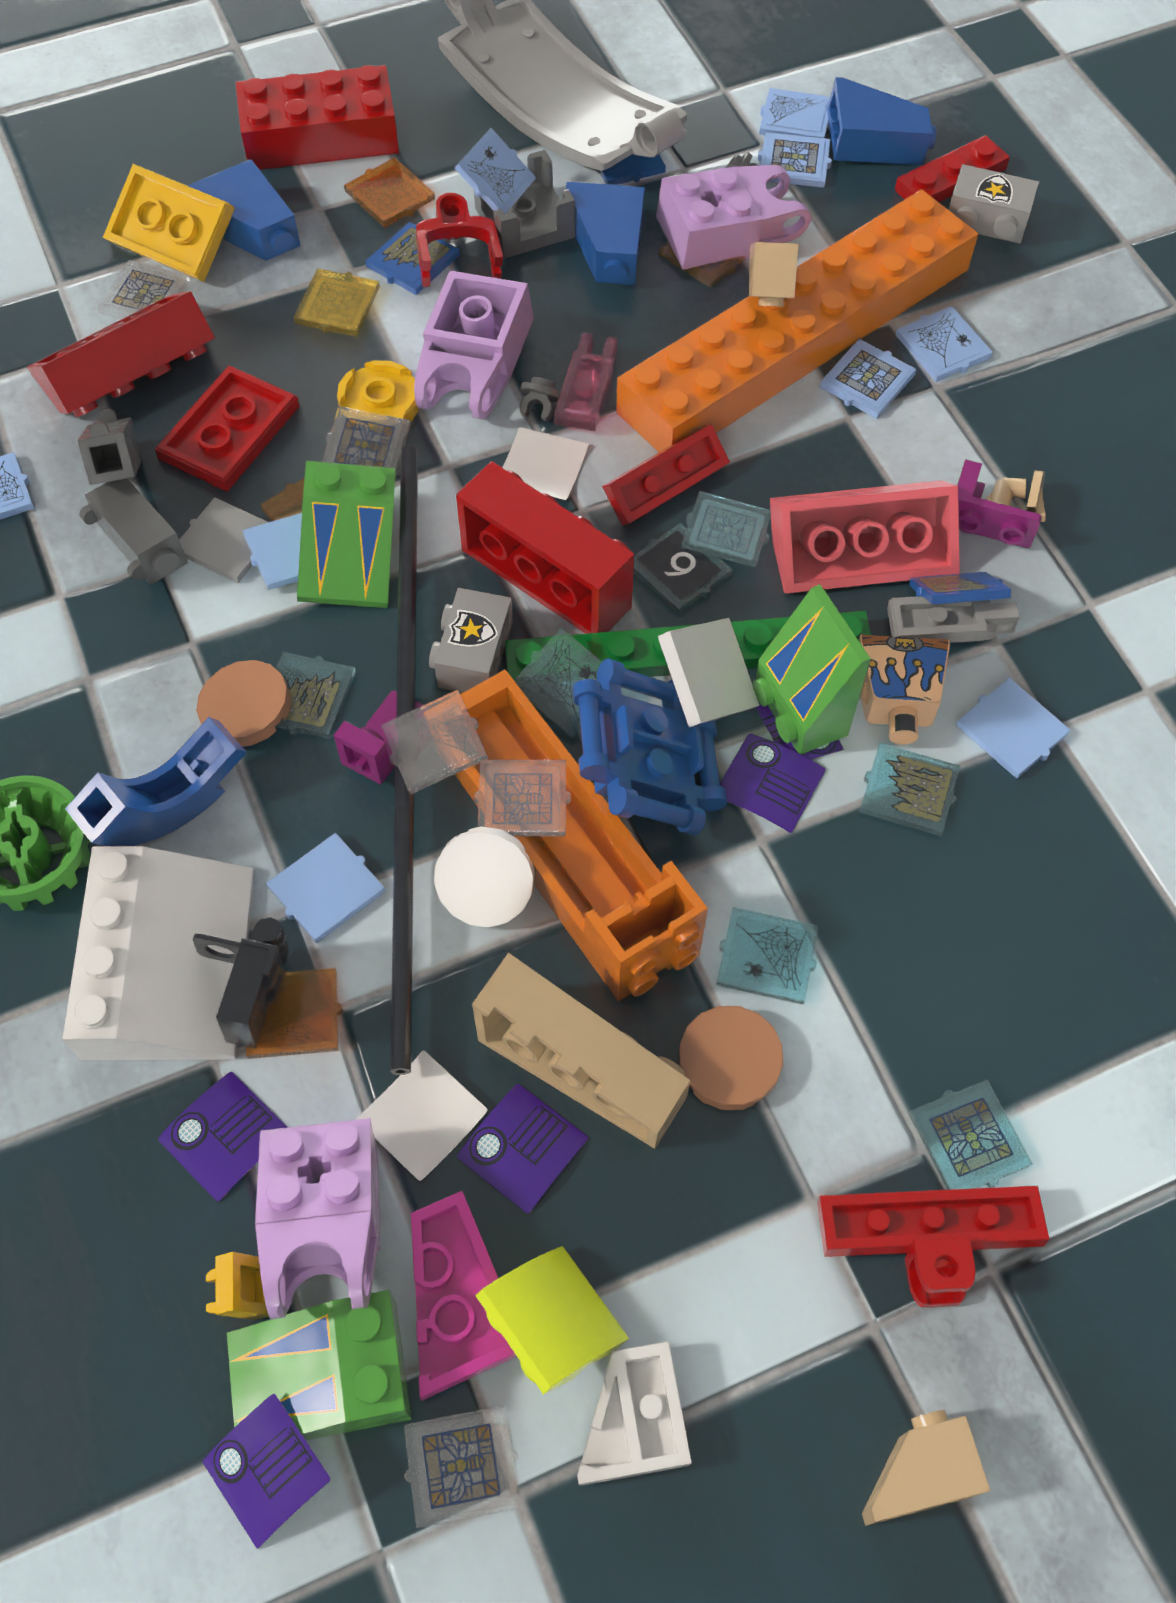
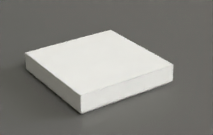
M729 618L672 630L658 636L689 727L759 706Z

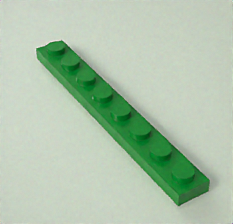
M866 611L840 613L858 641L860 635H871ZM790 617L731 622L747 669L758 667L760 657ZM694 625L505 640L507 671L519 688L555 685L557 677L562 676L563 679L558 678V683H576L585 679V677L579 676L580 673L578 671L581 672L579 667L585 668L583 666L585 665L588 668L589 666L590 672L597 673L600 664L605 659L621 662L625 669L649 677L667 676L671 674L658 636L672 630ZM568 645H570V659H571V660H570V682H569V677H568V680H567V676H569V669H567V668H569V659L566 660V655H567V658H569V646H568ZM554 653H555V655L558 654L557 658H560V660H559V659H556V660H555V657H556V656L553 657ZM558 660L560 664L563 663V665L559 667V670L557 668L554 669V666H556ZM541 671L543 674L540 677L543 678H539V680H544L549 675L553 678L550 680L555 682L552 683L550 681L549 684H545L544 681H539L537 683L532 677ZM592 674L588 677L589 679L597 680Z

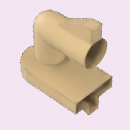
M1035 470L1027 503V511L1040 514L1042 516L1041 522H1045L1046 515L1042 494L1044 471ZM1008 477L998 479L994 485L993 492L985 500L1010 506L1011 498L1025 499L1026 479Z

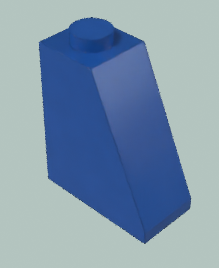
M835 77L827 108L834 160L923 165L928 149H933L936 140V126L931 125L929 109L849 79Z
M251 159L187 185L228 202L235 207L222 238L223 240L265 261L301 246L295 215Z
M567 181L566 190L569 189L575 199V238L595 281L635 285L644 218L645 187Z

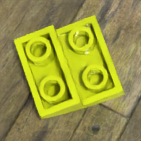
M563 1246L517 1267L487 1285L475 1295L486 1310L490 1324L503 1335L520 1360L523 1372L532 1382L536 1383L543 1395L573 1380L588 1365L611 1354L612 1351H616L629 1339Z

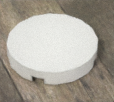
M477 827L455 836L446 844L435 864L434 885L439 900L451 915L469 925L492 927L508 923L523 911L534 891L536 872L532 861H530L528 854L525 852L526 848L517 838L501 829Z

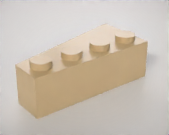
M510 953L503 959L472 1004L479 1042L654 1149L659 1144L688 1096L691 1080L685 1076L684 1070L678 1064L665 1057L655 1056L638 1044L631 1036L615 1028Z

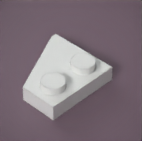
M669 1341L612 1351L577 1474L579 1486L691 1465Z

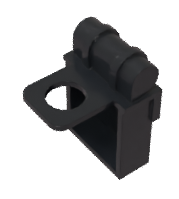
M272 917L262 918L256 923L250 940L242 938L241 942L199 933L193 936L192 941L199 955L234 964L216 1016L227 1043L256 1049L270 1005L278 1001L286 976L283 965L288 959L289 947L285 940L286 935L283 927ZM208 945L226 948L234 954L215 951L208 947Z

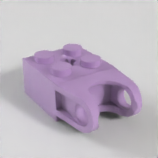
M779 165L742 166L662 178L656 217L682 269L700 267V265L703 266L704 264L707 266L708 264H718L719 262L724 263L748 259L750 245L755 242L785 243L803 234L811 222V214L806 205L801 202L781 200L788 192L791 180L786 170ZM775 178L781 179L775 188L767 190V182ZM801 216L799 221L793 226L783 227L788 218Z
M449 271L423 332L424 344L414 385L415 401L418 408L430 410L446 393L454 390H465L470 392L469 408L472 410V418L484 420L489 416L510 381L534 319L528 283Z
M370 1118L260 1131L255 1228L262 1287L270 1319L286 1317L296 1289L307 1279L321 1274L334 1275L346 1283L352 1309L367 1308L369 1305L377 1250H380L379 1158Z

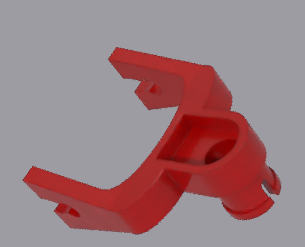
M449 192L440 195L436 200V218L423 220L416 225V244L422 287H430L431 280L429 271L431 270V258L428 244L444 238L450 240L453 237L454 240L460 237L476 238L487 243L492 278L501 279L503 254L494 221L482 216H470L467 201L460 194Z

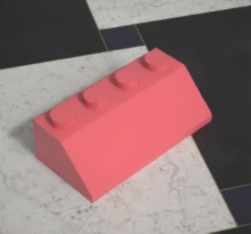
M939 480L770 498L772 543L785 593L810 591L812 587L819 584L823 589L907 581L912 577L960 574L958 485Z

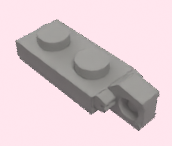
M922 596L889 599L887 607L892 637L949 640L950 643L984 641L995 638V635L1013 633L1019 620L1016 602L990 603V600L931 604Z

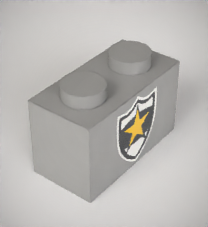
M962 164L949 211L980 235L1021 244L1039 181Z
M463 588L457 589L453 604H446L442 614L441 630L444 633L441 642L435 641L433 643L429 657L430 669H435L438 688L463 693L499 673L505 653V640L509 639L513 626L511 597Z

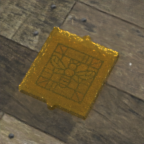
M317 268L293 317L294 323L322 329L323 333L333 331L357 337L378 293L380 283L377 280L353 276L351 272L343 274Z

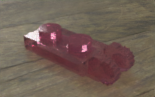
M588 333L582 334L577 351H573L555 408L554 424L596 431L614 370V361L618 347L617 338H607L603 354L600 356L591 354L594 345L593 335Z

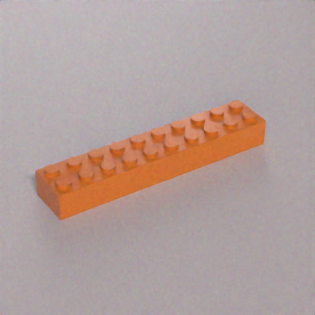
M921 189L798 265L795 298H784V307L758 306L759 297L748 296L617 377L616 413L658 452L708 424H712L715 432L718 433L855 344L858 339H863L968 271L978 233Z

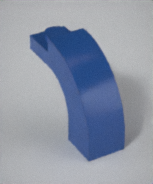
M208 717L184 745L157 769L131 779H119L97 772L65 810L94 844L102 846H135L144 844L179 829L210 807L225 792L219 783L247 752L219 720Z

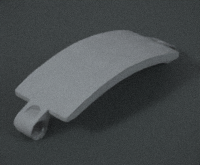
M444 0L461 25L438 38L440 50L466 81L497 112L518 130L552 152L580 165L602 171L632 154L655 157L686 137L687 131L683 127V123L687 121L686 111L676 104L642 92L602 69L572 44L531 0H506L497 6L494 5L493 0Z

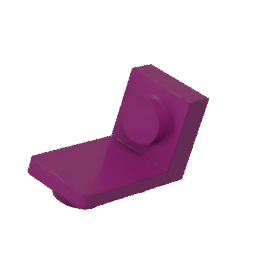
M965 459L957 483L959 530L999 540L1009 545L1030 548L1040 526L1042 516L1038 513L981 499L985 483L978 482L977 480L982 463Z
M397 691L389 693L365 727L360 729L344 721L334 734L341 764L380 785L395 766ZM415 701V724H425L424 714L429 712L430 709ZM415 725V729L423 727V725Z

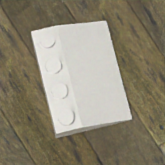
M144 846L92 847L62 1038L79 1060L236 1059L237 1045L225 1041L216 1019L234 964L199 955L192 940L194 934L198 933L241 942L242 938L248 939L255 877L254 868ZM208 945V947L215 951L234 954L226 948Z

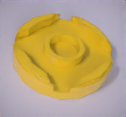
M374 360L364 363L365 368H361L356 372L355 368L351 369L340 381L337 400L345 420L348 417L395 427L394 430H397L411 422L420 410L415 401V378L412 376V372L404 365L392 361ZM349 419L350 423L354 427L356 420ZM357 421L355 428L359 429L360 421ZM367 423L371 431L382 433L384 426L379 425L378 427L376 424ZM365 424V429H364V430H366V432H368V431H369L368 426ZM385 426L383 433L389 431L392 428Z

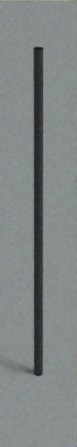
M405 445L401 448L390 1041V1073L395 1075L411 1073L415 783V725L413 724H415L418 511V449L413 445Z

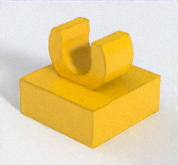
M237 1252L215 1256V1269L206 1274V1282L216 1284V1302L206 1304V1312L249 1320L269 1317L263 1293L259 1257Z

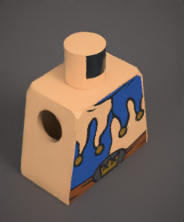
M860 635L859 642L871 658L860 694L865 720L871 724L889 725V739L891 742L900 745L911 744L918 739V726L927 727L932 725L940 706L950 642L945 639Z

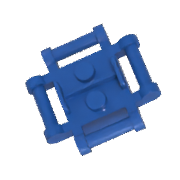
M605 659L600 664L597 671V680L584 679L573 685V701L579 706L583 755L579 758L580 776L594 781L596 794L608 797L611 814L624 818L636 815L675 825L683 833L694 836L698 835L705 825V811L721 810L727 805L726 790L720 786L714 738L718 733L716 720L689 727L673 680L665 682L627 670L623 663L612 659ZM621 688L662 700V707L622 695ZM698 771L701 786L695 785L694 774Z

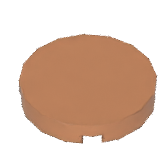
M257 660L238 661L221 668L206 681L198 695L196 711L201 725L208 717L219 720L241 746H251L268 739L277 731L275 726L282 718L285 721L290 712L292 696L284 677L271 664Z
M718 1006L700 1013L687 1026L679 1046V1066L684 1070L685 1076L691 1080L689 1087L693 1090V1094L703 1103L721 1110H743L755 1105V1102L762 1100L765 1096L767 1097L775 1088L783 1067L782 1043L774 1027L759 1013L741 1006Z

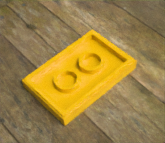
M133 164L103 238L124 249L204 282L235 207L221 199Z

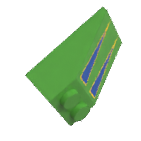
M306 461L297 602L388 608L396 468Z
M820 584L810 589L760 657L756 678L753 681V688L758 702L763 707L769 706L776 717L775 723L780 737L786 743L791 742L801 755L849 735L871 660Z
M390 1290L371 1293L367 1308L352 1309L351 1298H342L286 1314L284 1318L270 1319L227 1333L234 1428L271 1394H275L305 1440L411 1420L397 1303Z

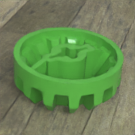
M15 776L0 780V853L2 855L0 857V867L9 865L16 872L20 880V884H16L4 879L0 875V905L6 903L13 911L25 910L28 906V901L35 899L43 905L53 902L51 892L63 884L72 889L78 882L75 871L78 867L84 868L90 863L91 853L88 849V844L91 841L65 810L75 796L67 788L53 780L39 776ZM39 826L55 831L60 835L63 842L51 845ZM63 853L62 860L56 870L43 877L42 872L49 867L53 855Z

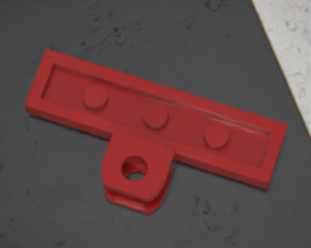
M1038 1185L819 1196L817 1203L824 1257L907 1253L905 1265L910 1292L914 1301L922 1308L959 1306L963 1302L966 1291L970 1290L975 1280V1263L972 1250L1045 1247L1050 1239Z

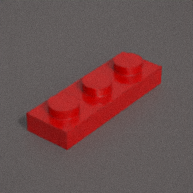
M985 135L898 177L895 191L905 200L922 189L937 202H941L953 195L962 164L1000 173L1007 169L1010 156Z
M708 424L606 483L602 488L621 525H626L729 464L730 461L712 424Z

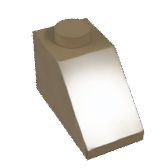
M755 242L750 245L749 297H759L758 306L784 307V298H795L799 244Z
M938 1410L911 1419L914 1429L909 1430L898 1438L862 1512L865 1526L976 1497L991 1491L966 1416L948 1420L945 1410Z

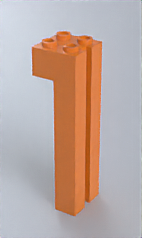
M506 669L424 714L425 721L428 723L426 724L428 726L427 729H431L430 731L427 730L428 739L434 741L431 743L491 826L514 836L526 848L525 852L528 854L530 861H532L536 872L535 887L618 1002L631 993L634 997L646 993L657 983L659 978L656 973L665 967L668 970L672 967L680 970L691 964L699 956L708 911L707 906L672 861L663 865L662 873L659 871L620 818L611 814L609 805L603 796L595 793L594 784L580 776L577 762ZM454 710V713H455L458 717L454 716V718H453V716H450V720H449V715H450L449 712H451V711ZM445 716H448L446 717L447 721L451 723L450 728L445 724H439ZM459 718H461L462 720H465V721H464V727H465V729L468 731L467 741H466V750H467V753L470 754L471 756H469V755H467V754H465V753H463V752H461V751H459V750H456V749L452 748V747L457 748V745H458V748H459L460 750L466 752L465 746L463 745V743L465 744V740H466L465 737H462L461 740H458V739H459L458 736H456V734H455L454 732H452V733H450V737H451V738H450V742H451V743H448V742H449V738H447V737H449V733H444V732H443V731H445V732H451V730L454 731V730L456 729V727L461 728V726H462V729H464V727H463V722H461V724H460V722H457V724H456V723H452V721H453V722L461 721ZM438 740L446 741V742H440V743H442V744L435 743V742H439ZM494 775H552V826H493ZM497 777L495 786H504L506 777ZM507 777V786H512L510 777ZM525 777V785H528V777ZM529 777V786H539V777ZM541 777V785L551 786V778L544 783L549 777ZM517 778L520 787L517 786L518 783L516 781H512V783L516 784L514 786L521 795V789L523 790V783L520 779ZM495 787V790H505V787ZM507 787V794L519 796L513 787ZM531 787L529 795H539V787ZM541 787V797L543 798L541 805H550L551 787ZM529 789L525 790L523 795L527 796ZM495 791V794H505V791ZM495 795V814H505V795ZM520 796L519 804H526L527 798ZM532 796V805H534V796ZM535 796V805H537L538 796ZM513 797L511 799V802L513 804H516L518 802V798ZM519 805L506 806V814H513ZM527 805L523 806V810L529 812ZM521 806L514 813L513 816L515 817H512L511 820H515L517 818L516 815H519ZM529 806L530 814H539V806ZM540 806V809H550V806ZM540 810V814H550V810ZM521 811V813H520V815H519V817H518L516 823H518V822L521 820V818L523 817L522 811ZM494 815V823L499 820L496 824H504L503 815ZM506 815V824H509L511 815ZM532 815L528 816V824H532ZM533 815V824H539V815ZM542 815L548 822L540 816V824L550 823V815ZM524 817L519 824H527V817Z

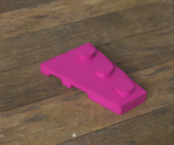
M463 1191L411 1213L417 1312L416 1331L420 1373L419 1392L422 1401L517 1357L503 1335L490 1324L486 1310L475 1296L484 1287L499 1278Z

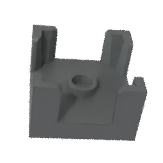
M546 150L528 155L527 167L536 179L505 215L501 209L493 211L481 197H477L474 194L475 209L479 216L489 218L495 223L503 259L575 238V199L569 189L563 190L562 199H559L553 188V165Z

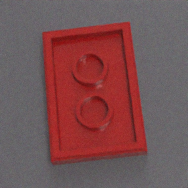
M229 365L155 448L157 458L228 492L300 407L298 396Z

